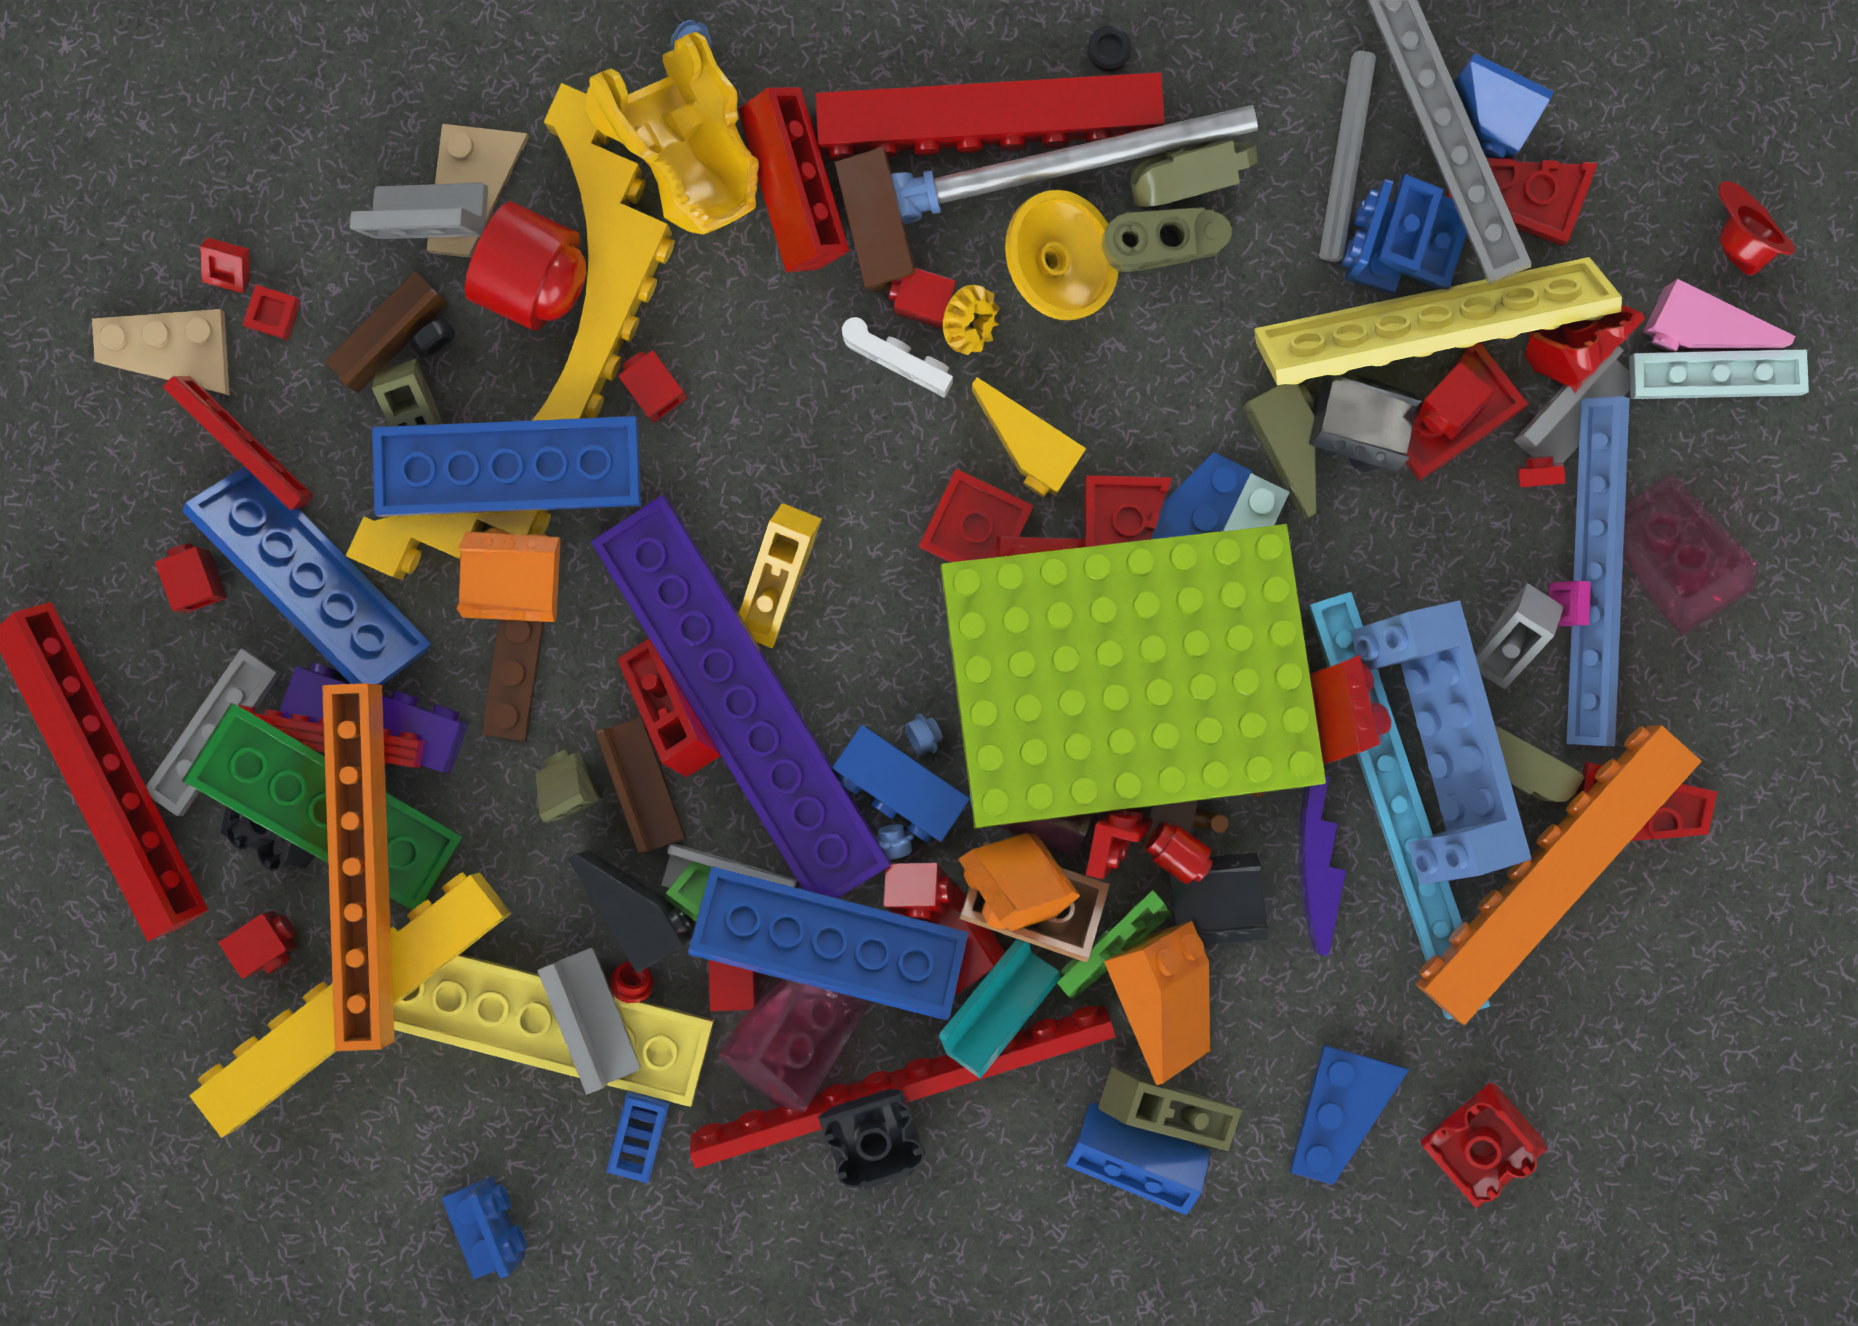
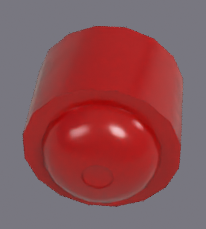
M512 201L506 202L491 217L474 250L466 275V299L534 331L542 328L547 321L560 319L574 307L586 280V260L582 251L579 250L580 234Z

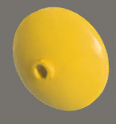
M1049 190L1039 193L1026 200L1016 210L1007 230L1005 244L1006 260L1010 275L1017 289L1026 301L1039 312L1059 320H1077L1098 311L1109 300L1118 279L1119 271L1114 269L1112 265H1109L1102 249V235L1108 226V222L1099 210L1085 198L1064 190ZM1045 258L1049 260L1050 268L1047 265Z

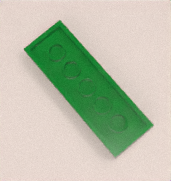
M230 703L181 781L328 863L325 756L234 703ZM386 793L389 898L413 910L425 901L462 836Z

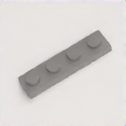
M241 648L146 785L151 798L176 816H184L200 791L181 780L230 703H234L237 706L255 707L256 711L281 675V672L249 650Z

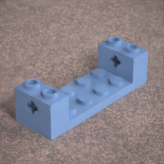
M1460 600L1406 612L1350 630L1355 653L1357 656L1361 655L1362 663L1369 667L1370 670L1401 663L1417 728L1421 736L1428 768L1446 827L1445 832L1408 842L1419 884L1423 885L1480 876L1532 860Z

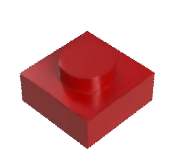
M207 238L200 246L202 282L244 293L250 282L249 249Z
M255 285L242 326L288 341L301 300L288 294Z
M1553 456L1526 458V466H1517L1518 484L1520 487L1565 483L1564 465L1562 462L1554 463Z

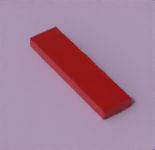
M172 376L162 387L288 509L303 508L313 498V493L191 376Z

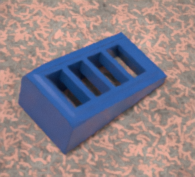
M627 1091L606 1170L607 1173L644 1183L649 1182L670 1101ZM630 1118L655 1124L654 1129L650 1130L629 1124ZM625 1136L649 1141V1148L624 1141ZM621 1152L646 1158L644 1165L620 1159Z

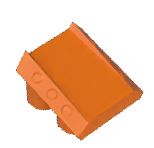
M490 528L483 533L465 532L459 546L461 551L459 604L456 608L462 618L555 622L557 618L561 539L539 533L514 535L509 534L504 529Z
M1027 832L969 851L958 859L964 868L963 875L968 886L979 891L985 899L982 915L986 923L996 929L1008 928L1010 931H1014L1054 918L1080 897L1037 834Z

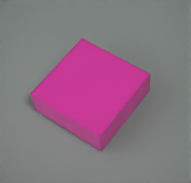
M1568 581L1549 583V597L1564 606L1558 626L1589 625L1591 582Z

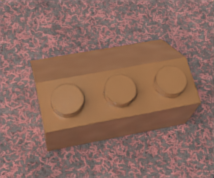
M984 842L983 846L989 845L991 843ZM1061 868L1080 897L1056 917L1014 931H1010L1008 928L996 929L988 925L982 915L985 899L979 891L969 887L960 919L1087 963L1110 884Z

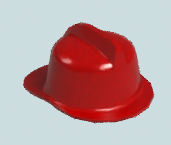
M1730 181L1722 182L1719 185V196L1730 213L1720 233L1719 241L1728 259L1744 274L1753 275L1780 253L1785 255L1795 253L1796 248L1793 242L1778 228L1767 210L1744 188Z

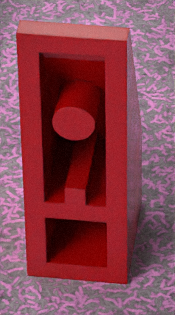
M650 638L617 659L661 763L687 778L721 756Z

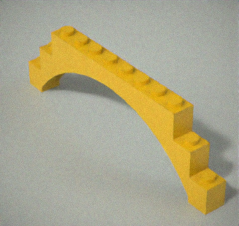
M562 83L546 115L544 124L551 134L560 138L570 159L580 189L587 225V285L579 329L565 368L545 404L532 421L596 418L604 402V396L599 395L606 379L612 381L617 375L622 361V357L617 356L623 341L630 342L634 337L639 325V318L635 317L641 301L648 303L657 285V279L653 278L659 262L666 264L675 244V240L670 238L672 231L667 223L629 207L630 202L637 204L643 194L646 183L645 180L641 179L643 172L637 163L600 147L601 143L607 145L612 138L605 136L596 129L585 113L584 102L586 94ZM547 510L390 516L376 521L363 516L346 556L389 576L403 580L406 573L412 574L420 561L421 551L417 549L420 542L460 559L461 551L459 546L465 532L483 533L481 530L486 523L497 529H504L509 534L514 535L544 534L549 525L551 514L547 513Z

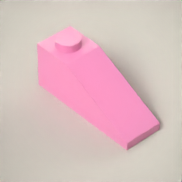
M1679 279L1664 287L1643 330L1644 334L1653 338L1651 343L1655 347L1670 353L1677 350L1681 352L1781 350L1791 345L1796 337Z

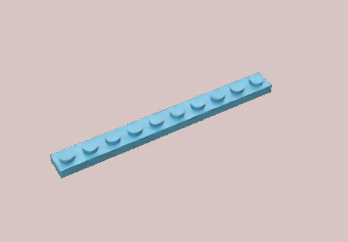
M1352 592L1308 605L1307 607L1327 667L1357 656L1350 630L1362 627L1363 625ZM1374 669L1370 670L1374 678V686L1370 692L1372 701L1382 704L1387 709L1392 723L1389 732L1382 736L1383 741L1380 745L1357 753V757L1427 962L1432 956L1437 954L1440 957L1451 945L1448 939L1454 930L1462 924V920L1448 881L1419 884L1408 842L1433 834L1378 670ZM1487 1000L1480 1009L1490 1007L1489 1001ZM1442 1009L1446 1019H1453Z

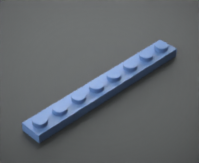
M1623 396L1581 399L1573 581L1591 582L1590 614L1588 626H1571L1567 744L1615 746L1630 398Z

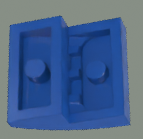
M1405 174L1400 179L1377 259L1394 270L1436 289H1449L1466 236V230L1453 200L1442 195L1444 189Z

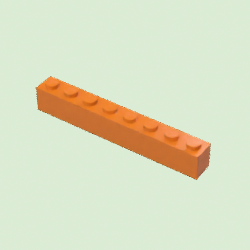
M370 683L322 685L335 1051L378 1050L395 1042L382 685Z
M1662 725L1647 726L1646 728L1641 726L1626 739L1624 746L1627 749L1617 760L1611 759L1606 762L1596 773L1595 778L1598 782L1589 792H1580L1567 805L1565 810L1569 814L1558 826L1556 824L1550 825L1536 841L1539 847L1531 855L1532 860L1513 865L1507 873V876L1510 878L1500 891L1494 889L1489 892L1479 903L1478 909L1481 912L1470 924L1467 922L1462 923L1450 935L1448 941L1451 945L1440 957L1437 954L1432 956L1419 971L1422 977L1415 985L1455 1021L1466 1025L1702 762Z

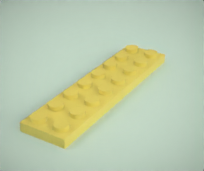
M1587 257L1518 272L1490 285L1487 279L1451 286L1449 289H1437L1255 328L1254 331L1257 347L1276 384H1299L1309 378L1323 375H1341L1351 369L1370 365L1383 366L1393 360L1407 357H1425L1440 350L1454 347L1467 348L1478 342L1496 338H1514L1520 333L1538 329L1551 330L1571 322L1598 320L1605 315L1621 312L1622 296L1591 258Z
M460 954L393 1006L394 1030L579 1078L546 991L537 973ZM614 996L641 1067L637 1072L609 1082L607 1085L691 1107L695 1098L714 1019L645 1001L626 1003Z

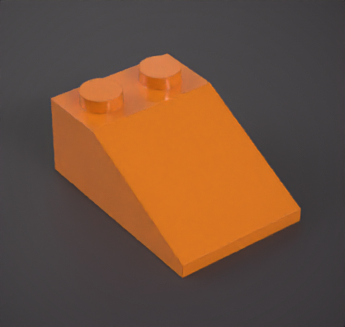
M1192 921L1154 932L1104 961L1156 1085L1163 1084L1210 1052L1209 960L1205 953L1203 942L1198 936Z

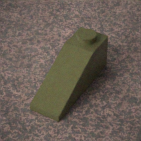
M416 358L375 372L372 390L389 427L442 424L433 395Z
M1281 384L1248 401L1243 406V410L1285 490L1290 492L1288 496L1301 521H1304L1316 514L1315 446L1309 444L1314 422V414L1311 409L1315 408L1311 394L1304 385Z
M566 749L543 760L546 768L535 773L539 815L543 822L566 819L604 799L581 753L569 755Z
M1111 1067L1098 1105V1109L1126 1125L1229 1151L1242 1112L1240 1108L1167 1083L1156 1085L1153 1078Z

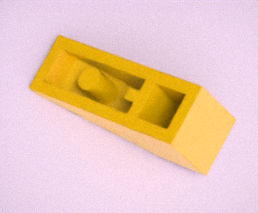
M977 377L972 384V392L1017 470L1026 477L1023 484L1042 497H1045L1047 492L1056 496L1083 456L1086 448Z
M783 503L769 521L739 612L754 640L770 648L774 647L822 518Z

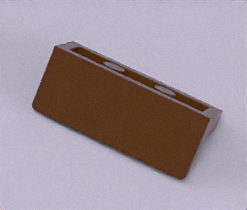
M877 148L835 162L865 288L876 293L890 290L892 281L911 276L915 273L887 153L884 149Z
M415 270L324 362L341 377L340 380L348 388L359 393L375 377V372L381 371L448 302Z
M642 716L610 728L596 730L597 739L639 855L685 839L686 836Z

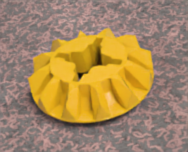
M967 285L953 295L946 307L943 318V332L948 345L956 352L969 355L971 352H982L984 342L993 341L991 334L993 327L1000 325L995 320V315L1000 307L993 302L994 293L982 286ZM974 313H977L978 318L974 320ZM973 321L974 328L967 327L969 326V323Z

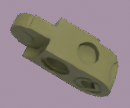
M1233 140L1211 141L1145 156L1135 163L1131 171L1130 183L1134 205L1139 207L1158 206L1239 184L1238 170L1249 168L1258 162L1256 144L1254 142L1234 143Z
M1204 207L1130 212L1118 215L1108 224L1102 235V249L1109 265H1112L1117 271H1142L1216 256L1228 244L1232 235V228L1225 216L1214 212V209L1205 210ZM1168 229L1173 231L1177 235L1178 246L1169 247L1161 241L1160 230ZM1133 235L1136 245L1132 248L1126 246L1122 241V236Z
M1495 725L1514 792L1521 796L1530 795L1546 803L1565 802L1574 797L1584 779L1580 772Z

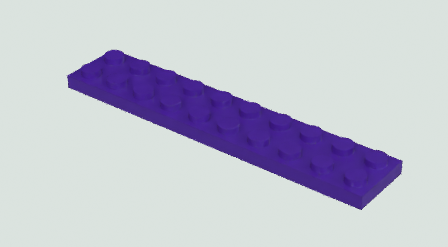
M664 495L659 496L590 541L803 890L839 898L889 867L892 862L884 850L881 849L878 839L849 792L842 785L838 774L832 769L833 766L668 498Z

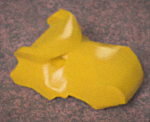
M692 32L674 41V51L663 54V63L668 77L628 94L620 73L612 68L591 76L589 80L590 87L587 90L584 102V111L596 129L605 136L623 143L630 152L642 158L651 167L658 183L664 218L689 232L706 234L738 220L756 208L755 194L758 184L757 173L759 164L757 158L746 148L735 125L738 120L736 89L717 66L705 37L698 32Z

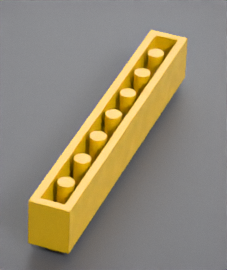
M463 872L458 874L442 887L446 894L432 904L428 899L407 914L411 922L401 930L397 931L395 927H391L393 1006L512 914L480 872L471 874L468 877ZM323 981L302 997L306 1002L303 1007L295 1013L290 1008L282 1012L268 1023V1027L272 1031L258 1041L255 1036L251 1037L232 1052L236 1056L233 1062L225 1068L219 1063L198 1078L202 1086L189 1096L221 1138L237 1130L336 1052L333 983L328 986Z

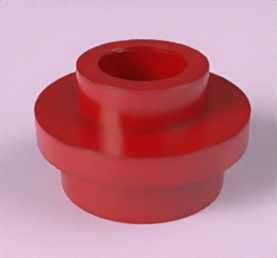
M630 961L619 965L610 977L612 994L622 1002L638 1003L647 999L652 993L654 980L648 968L636 973ZM628 983H635L636 986H630V985H627V984H628Z

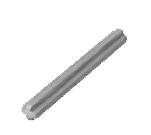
M1355 51L1351 57L1319 253L1322 260L1330 262H1340L1345 252L1376 62L1375 54L1368 51Z

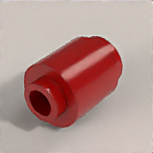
M1163 822L1154 831L1145 846V850L1152 855L1151 860L1184 884H1188L1192 880L1200 882L1213 864V861L1209 859L1211 848L1177 824L1171 826L1167 822Z

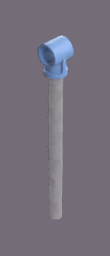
M1250 105L934 178L932 170L923 171L924 176L914 178L912 173L907 172L894 173L892 178L905 225L920 220L922 217L921 212L931 210L932 214L941 213L940 203L1258 131L1257 118L1254 106Z

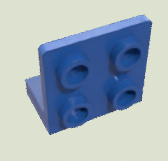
M1384 179L1376 190H1369L1366 200H1361L1354 219V225L1360 226V230L1356 231L1353 241H1348L1341 265L1348 267L1344 280L1393 295L1396 292L1401 273L1377 259L1394 203L1388 201L1393 181Z
M493 1176L444 1195L442 1201L473 1279L496 1270L500 1279L509 1276L525 1257L523 1251L527 1249V1243L521 1227L518 1224L512 1226L507 1210L511 1208V1203L504 1185H496Z

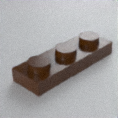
M499 619L482 735L527 741L545 622Z

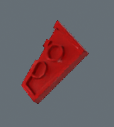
M1486 158L1516 228L1561 246L1567 244L1598 163L1566 164L1551 160L1519 162L1514 159ZM1447 188L1445 196L1452 199Z
M1480 342L1468 347L1450 372L1461 362L1494 391L1488 403L1453 440L1444 433L1438 435L1431 431L1423 422V415L1420 412L1416 415L1407 452L1410 458L1405 463L1419 482L1524 411L1528 406L1526 400Z
M1584 762L1582 771L1584 779L1579 786L1578 794L1582 791L1588 793L1598 782L1595 775L1603 765ZM1681 784L1631 841L1708 835L1717 792Z

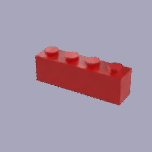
M801 87L766 88L741 106L738 112L750 152L758 160L757 176L785 271L787 273L821 269L848 253L849 248Z

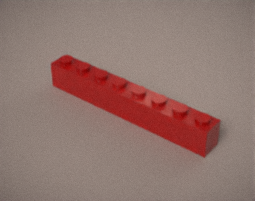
M1161 72L815 93L820 154H828V158L834 161L852 157L854 153L868 152L877 148L884 149L888 158L896 156L897 150L914 149V154L930 156L938 154L940 148L957 147V151L960 153H975L983 150V145L1000 144L1001 150L1014 151L1025 148V143L1043 142V147L1060 148L1067 146L1068 140L1085 139L1086 143L1164 125Z
M52 602L13 612L0 624V653L147 942L187 925L207 912L208 908Z

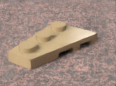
M442 124L435 184L483 183L487 185L486 228L503 188L507 185L513 173V167L521 151L524 150L529 135L520 132ZM481 236L428 238L427 251L432 254L472 258Z
M221 309L92 319L95 362L169 380L172 376H191L204 390L230 396L225 313Z

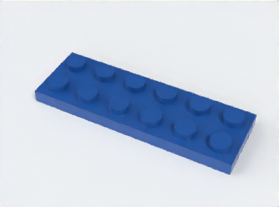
M636 416L372 427L375 515L378 517L641 506L639 427Z
M245 466L185 503L182 512L351 684L370 683L384 685L429 650L431 643L300 509H288Z
M712 866L688 954L948 1020L951 1014L968 932Z

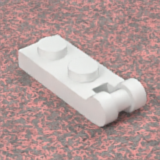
M853 317L844 322L842 335L847 347L944 398L946 397L953 384V376L947 373L949 367L944 363L929 356H926L923 361L909 354L911 348L896 338L888 336L887 340L884 341L868 332L866 323L860 318Z

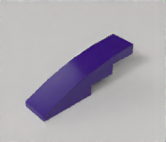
M1325 776L1326 784L1303 788L1299 816L1298 863L1303 909L1312 948L1317 954L1329 957L1346 870L1329 866L1338 823L1321 820L1329 777Z

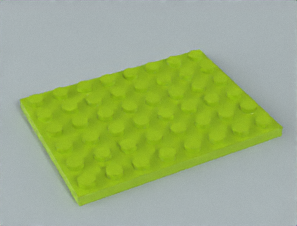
M1287 524L941 564L940 569L974 828L1326 784Z

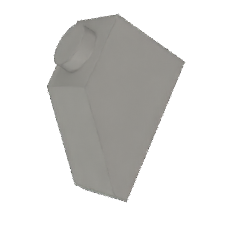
M1527 583L1504 609L1475 654L1480 674L1501 688L1506 689L1554 637L1564 606Z

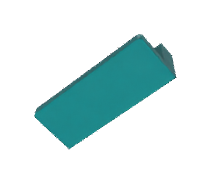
M1016 939L940 1032L939 1038L946 1054L981 1079L1061 979L1060 972L1033 954L1028 942Z

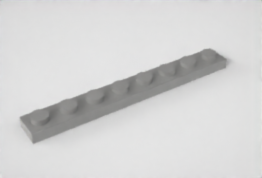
M1367 0L1488 284L1490 285L1530 268L1531 260L1418 0Z

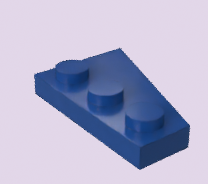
M1213 452L1163 502L1160 517L1151 539L1223 531L1252 471Z
M1323 1044L1289 1171L1296 1175L1334 1185L1409 1069Z

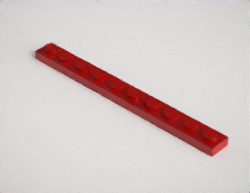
M1105 1005L1100 1007L1084 1006L1075 1010L1071 1016L1058 1020L1043 1019L1032 1024L1029 1029L1017 1032L981 1079L1115 1038L1113 1026ZM947 1054L933 1059L918 1058L906 1064L905 1068L889 1073L887 1071H876L867 1075L863 1081L847 1086L845 1084H835L824 1089L821 1094L805 1099L803 1097H793L784 1101L780 1107L764 1112L761 1110L748 1111L742 1114L738 1120L722 1125L720 1123L707 1124L699 1128L696 1133L691 1134L690 1156L696 1169L821 1130L822 1127L818 1116L836 1105L887 1089L903 1090L907 1102L980 1080V1078Z

